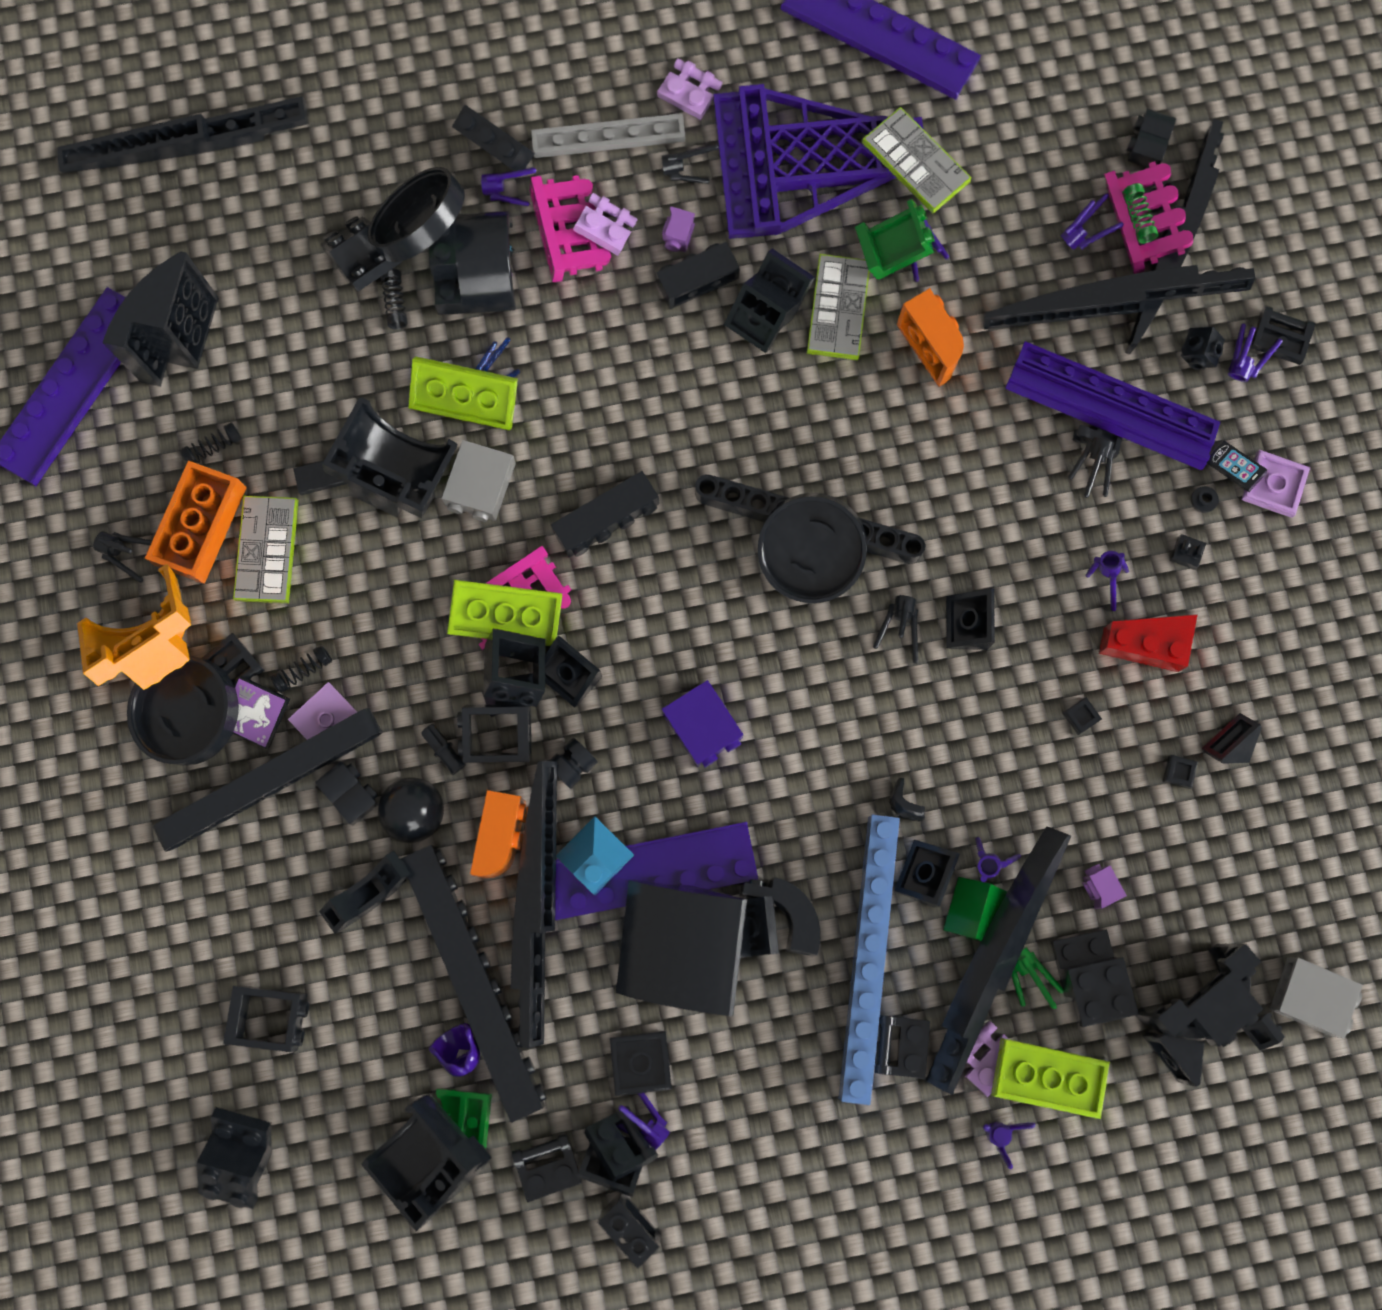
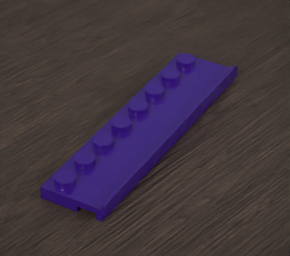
M784 0L781 4L782 11L955 100L959 97L962 88L969 80L981 58L980 54L874 0Z
M106 287L0 440V466L34 486H37L121 363L102 342L111 320L126 297Z
M1026 341L1020 350L1005 387L1011 392L1199 470H1203L1210 459L1211 447L1214 445L1220 422Z
M747 822L628 845L626 847L634 856L596 895L592 894L559 859L556 860L555 921L626 907L629 880H646L662 885H690L706 890L749 882V879L759 880Z

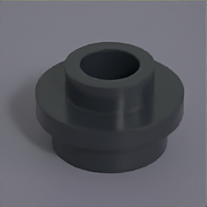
M1207 486L1197 488L1191 496L1192 506L1195 510L1202 513L1211 512L1217 507L1219 502L1216 491ZM1202 495H1206L1209 498L1208 503L1202 500Z

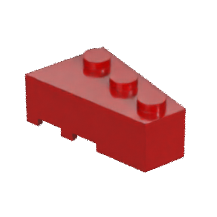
M1198 615L1112 621L1103 629L1099 654L1179 672L1188 667Z

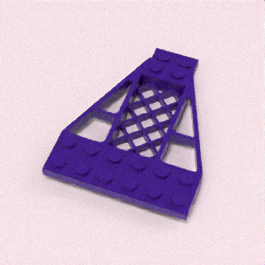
M764 84L739 86V92L713 94L729 239L780 235L896 178L863 143L861 144L851 137L854 133L861 132L867 136L886 120L887 116H867L769 90L764 87ZM766 101L801 109L802 123L769 126ZM807 111L838 120L808 122ZM912 117L923 129L922 117ZM829 135H837L842 140L835 146L826 138ZM806 137H812L817 142L809 148L801 140ZM786 139L791 145L784 151L776 145L778 140ZM846 142L856 149L850 157L840 150ZM820 145L831 151L825 159L815 152ZM795 147L805 153L800 161L790 155ZM772 150L780 156L774 164ZM860 153L870 159V162L865 167L855 161ZM835 155L845 162L839 170L829 163ZM809 158L820 164L814 172L804 166ZM784 160L794 166L789 174L778 168ZM849 166L855 169L852 171H845ZM825 168V169L828 170L830 173H820V172ZM798 170L805 174L794 176ZM861 184L822 204H818L816 192L818 188ZM808 189L811 192L813 208L785 222H780L777 192Z

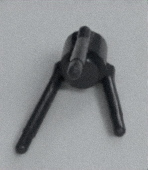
M707 145L681 153L662 155L664 176H671V181L681 180L709 184V179L681 175L679 172L684 171L683 159L717 150L719 146Z
M1094 437L1092 443L1087 442L1084 452L1069 474L1068 478L1070 480L1073 479L1089 453H1091L1089 458L1094 459L1095 462L1084 493L1085 498H1088L1100 463H1105V461L1103 496H1108L1112 462L1116 452L1112 450L1114 442Z
M104 531L100 532L94 540V550L102 553V559L111 562L126 574L142 583V577L114 558V556H118L121 552L129 554L133 552L131 548L123 546L122 541L150 546L153 540L125 536L116 532L113 534Z
M898 595L895 598V603L889 604L888 613L876 637L873 648L877 649L893 615H895L894 618L900 621L899 638L904 637L906 622H909L911 619L913 663L917 664V616L919 610L915 608L917 601L915 598Z

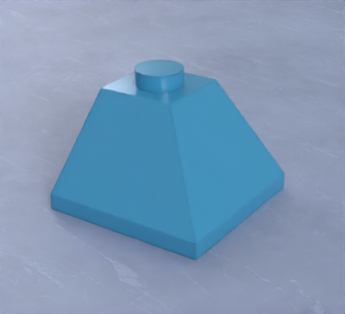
M595 816L556 855L569 871L594 895L634 856Z

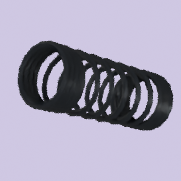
M391 269L381 276L382 288L384 289L383 295L385 296L384 302H386L385 308L387 309L385 313L388 316L386 319L387 326L391 329H402L408 325L407 314L401 312L406 307L402 306L405 301L399 299L404 294L400 292L403 290V287L398 286L402 283L401 272L398 269ZM395 287L401 288L400 290H395V291L388 290V289H390V288H395ZM385 291L393 292L388 295H385ZM393 294H402L399 297H389ZM398 300H399V301H403L402 303H398V304L390 303V302H392V301H398ZM387 304L394 305L390 308H387ZM396 307H403V308H404V309H401V310H391L392 308H396Z
M230 422L223 427L230 443L225 439L220 430L217 429L223 446L211 433L217 450L207 437L204 436L211 454L200 440H198L204 457L194 444L191 443L198 461L188 446L180 449L185 462L200 463L199 456L206 460V453L213 456L212 449L219 453L218 445L222 449H226L225 442L232 446V441L235 444L238 441L240 442L242 438L234 424Z
M322 645L313 649L320 666L317 665L308 653L306 654L314 671L302 657L300 659L307 674L294 661L301 679L287 665L295 683L287 676L283 669H281V672L288 685L278 672L270 676L272 683L280 693L283 694V692L290 689V682L293 685H297L296 678L303 681L302 673L309 677V670L312 673H316L315 666L322 669V663L324 666L332 663L330 655Z

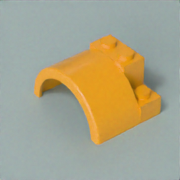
M167 564L159 568L158 571L166 581L168 595L160 603L161 611L159 613L154 611L151 614V620L135 627L121 629L98 625L87 617L78 622L83 674L98 686L107 680L115 678L122 671L145 690L149 686L160 682L163 677L175 669L181 668L190 660L187 644L182 640L184 631L191 625L188 608L182 602L178 580Z

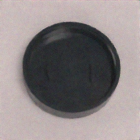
M444 167L429 168L412 176L394 190L375 213L368 229L369 243L389 262H401L418 255L437 241L456 219L464 202L465 192L463 187L449 170Z
M804 493L793 496L780 503L767 517L758 540L759 564L764 576L772 587L792 600L802 603H822L833 600L847 592L855 584L863 571L867 554V538L863 524L857 514L846 503L836 497L822 493Z
M189 655L190 660L181 668L175 669L163 677L160 682L149 686L145 690L138 684H134L128 699L127 722L134 742L147 756L167 764L180 766L196 765L215 756L227 744L234 732L238 719V697L230 677L215 663Z

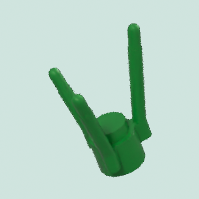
M1027 947L1023 948L1012 973V980L1020 1005L1025 1007L1026 1002L1017 972L1021 976L1029 973L1051 1008L1056 1009V1003L1035 972V969L1037 968L1059 993H1063L1064 989L1040 963L1034 952L1030 953Z

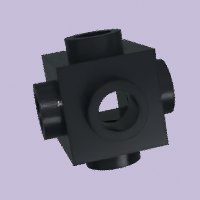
M1213 326L1189 328L1185 343L1181 349V357L1195 370L1216 368L1219 357L1223 353L1225 339Z

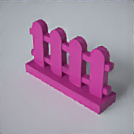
M1154 161L1149 163V168L1133 174H1130L1129 170L1123 172V177L1117 179L1115 170L1106 173V188L1117 222H1123L1124 224L1120 231L1134 274L1145 271L1144 262L1150 261L1152 265L1158 263L1157 258L1174 252H1177L1178 256L1185 254L1184 249L1193 244V234L1188 230L1178 232L1177 226L1185 222L1186 213L1182 208L1171 210L1170 204L1178 199V189L1172 185L1164 187L1162 183L1171 176L1170 166L1165 163L1156 165ZM1135 183L1142 184L1144 188L1155 185V191L1143 194V196L1147 197L1144 202L1149 203L1147 208L1154 210L1162 207L1164 212L1154 215L1150 221L1155 222L1153 226L1157 228L1158 233L1170 229L1171 235L1142 245L1138 244L1135 234L1136 229L1133 227L1134 223L1131 222L1130 211L1127 209L1128 205L1125 203L1122 194L1127 186ZM1139 198L1133 201L1131 204L1139 203L1143 201L1145 198ZM1141 204L1135 207L1133 210L1141 209L1145 207L1147 204ZM1149 210L1141 211L1135 216L1143 215V213L1148 212ZM1150 217L1145 218V219L1142 218V219L1138 220L1137 222L1146 221V220H1148ZM1152 222L1146 223V224L1142 225L1140 228H1144V227H1146V226H1150V225H1152L1153 223H1152Z
M579 175L572 176V181L554 183L553 179H549L545 185H543L541 176L531 177L529 192L552 283L563 281L564 272L569 271L570 275H576L579 269L595 267L596 271H602V266L607 265L611 259L610 251L605 248H597L595 242L575 232L574 228L566 229L565 223L577 222L585 206L593 210L597 208L593 204L585 202L584 198L592 193V182L588 179H580ZM577 198L578 204L560 206L559 200ZM548 202H552L553 207L549 208ZM554 225L558 226V231H555ZM589 244L590 250L572 252L571 246ZM560 248L564 249L565 254H561Z
M543 546L486 583L502 586L509 584L511 587L532 589L530 585L539 580L546 591L563 594L561 609L568 608L571 603V598L568 595L571 588L569 585L563 587L552 570L556 566L553 562L547 564L545 561L548 558V553ZM531 569L534 574L525 579L522 574ZM481 638L483 642L478 645L484 650L487 639Z

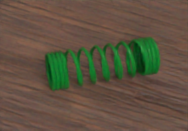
M1135 183L1127 186L1122 194L1125 203L1128 205L1127 209L1130 211L1129 215L1132 217L1131 221L1134 223L1133 227L1136 229L1135 234L1138 242L1148 243L1157 238L1158 231L1153 226L1155 222L1150 221L1153 216L1149 214L1151 209L1147 208L1149 203L1144 202L1147 199L1146 196H1143L1145 193L1142 184ZM1139 198H1145L1143 201L1139 203L1131 204L1133 201ZM1141 204H1147L1145 207L1141 209L1133 210L1135 207ZM1149 210L1146 214L1135 216L1141 211ZM1151 216V217H1150L1148 220H1146V221L1137 222L1138 220H1140V219H1142V218H1144V217ZM1150 222L1153 223V224L1150 225V226H1146V227H1144V228H1140L1142 225H1144V224H1146V223H1150Z

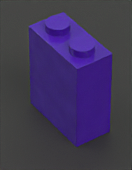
M708 680L662 708V714L696 767L703 764L706 768L718 760L717 754L725 749L729 753L741 745L739 740L743 738L744 734Z

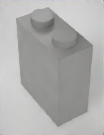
M462 440L442 496L447 509L456 514H462L463 512L473 514V518L483 522H487L488 519L496 521L516 464L513 455Z
M1288 957L1269 1010L1331 1037L1345 1039V1036L1351 1031L1353 1026L1351 1018L1354 1009L1359 1006L1362 1000L1361 989L1363 985L1303 959Z

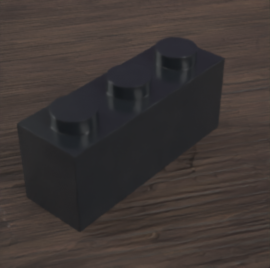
M464 105L452 125L455 130L514 171L526 169L535 154L467 105Z
M726 241L722 244H712L704 252L697 255L690 254L674 265L667 264L656 272V282L669 309H672L739 279L740 267Z

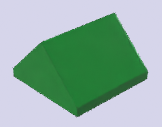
M958 877L943 930L981 942L1007 891L989 883Z

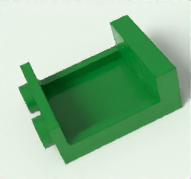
M912 199L907 201L909 209L871 228L865 222L855 226L868 270L877 280L934 253L932 242L935 239L931 229L926 227L924 223L927 220L926 212L922 205L917 206Z

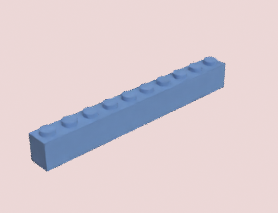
M879 815L868 817L838 1098L841 1102L871 1105L900 818Z

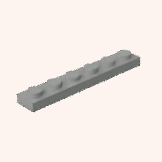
M682 113L531 130L535 158L685 142Z

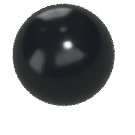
M408 777L395 781L383 792L378 804V817L382 828L389 836L404 843H416L429 838L439 828L444 815V803L441 794L434 785L421 778Z

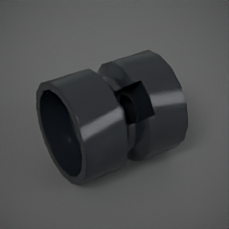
M574 737L562 747V754L556 753L549 760L557 762V776L570 789L581 780L582 772L588 773L598 763L592 754Z

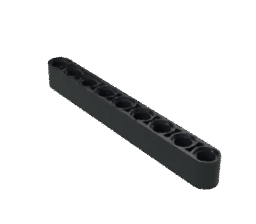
M708 474L700 476L695 483V496L700 503L762 522L766 521L770 513L780 503L789 499L786 496ZM709 485L714 491L710 494H704L700 491V488ZM728 493H736L739 499L731 502L725 496ZM760 500L765 506L761 509H755L752 507L751 502ZM859 518L867 535L868 553L906 564L916 563L924 553L926 544L921 536ZM881 537L890 538L892 546H883L879 539ZM908 544L916 546L918 553H908L905 546Z
M363 709L161 820L152 828L165 852L176 849L375 739L383 732L371 709Z

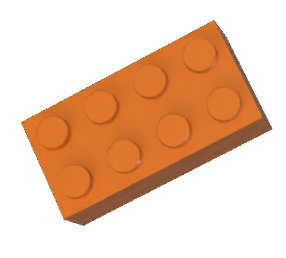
M188 461L145 559L159 568L167 564L175 574L205 584L247 487L236 477Z

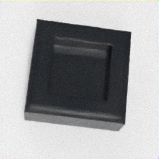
M1087 697L1062 713L1077 735H1080L1102 720Z
M1169 755L1163 782L1187 789L1193 788L1198 762Z

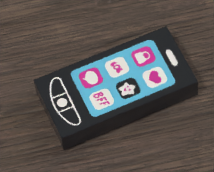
M1223 441L1214 450L1207 462L1209 466L1249 493L1267 474L1265 467L1226 441Z

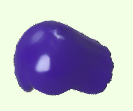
M461 1023L436 1038L429 1047L430 1053L437 1058L444 1070L451 1076L461 1077L469 1074L477 1067L480 1060V1049L473 1036L472 1029L467 1023ZM459 1049L469 1050L465 1054L456 1058Z

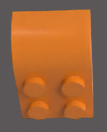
M929 288L903 304L896 325L938 387H940L951 378L962 355L964 341L956 319L948 315L940 296L935 295Z
M487 790L470 875L480 878H495L504 874L513 864L516 850H521L524 834H521L520 830L522 822L526 823L528 812L526 801L521 796Z

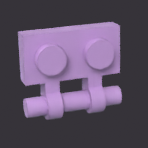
M678 58L674 68L681 71V74L677 76L670 72L657 91V97L701 120L713 102V94L707 91L710 87L719 91L722 81L716 79L715 75L709 71L705 73L697 69L694 63L690 61L684 62ZM692 77L701 83L699 86L688 82V80Z
M592 193L588 202L596 206V210L585 206L573 230L619 256L631 231L622 227L625 223L633 228L638 219L630 215L629 210L625 208L620 209L609 202L610 199L605 196L601 198ZM605 211L606 213L617 218V221L613 222L612 220L603 216V212Z
M988 1021L981 1028L967 1061L972 1068L965 1075L987 1097L991 1094L1000 1039H1009L1004 1034H1001L994 1041L991 1035L997 1027L991 1021ZM985 1044L989 1049L977 1060L974 1054Z

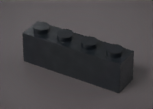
M641 471L552 523L551 528L569 558L573 555L578 557L589 550L588 546L593 543H602L612 536L611 533L619 528L623 530L630 527L635 522L634 519L642 514L648 516L656 511L659 505V496L644 472Z

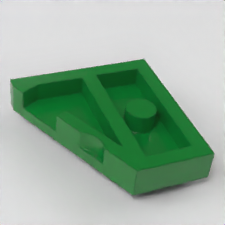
M445 1088L436 1089L437 1098H440L443 1109L468 1139L474 1136L486 1149L492 1094Z

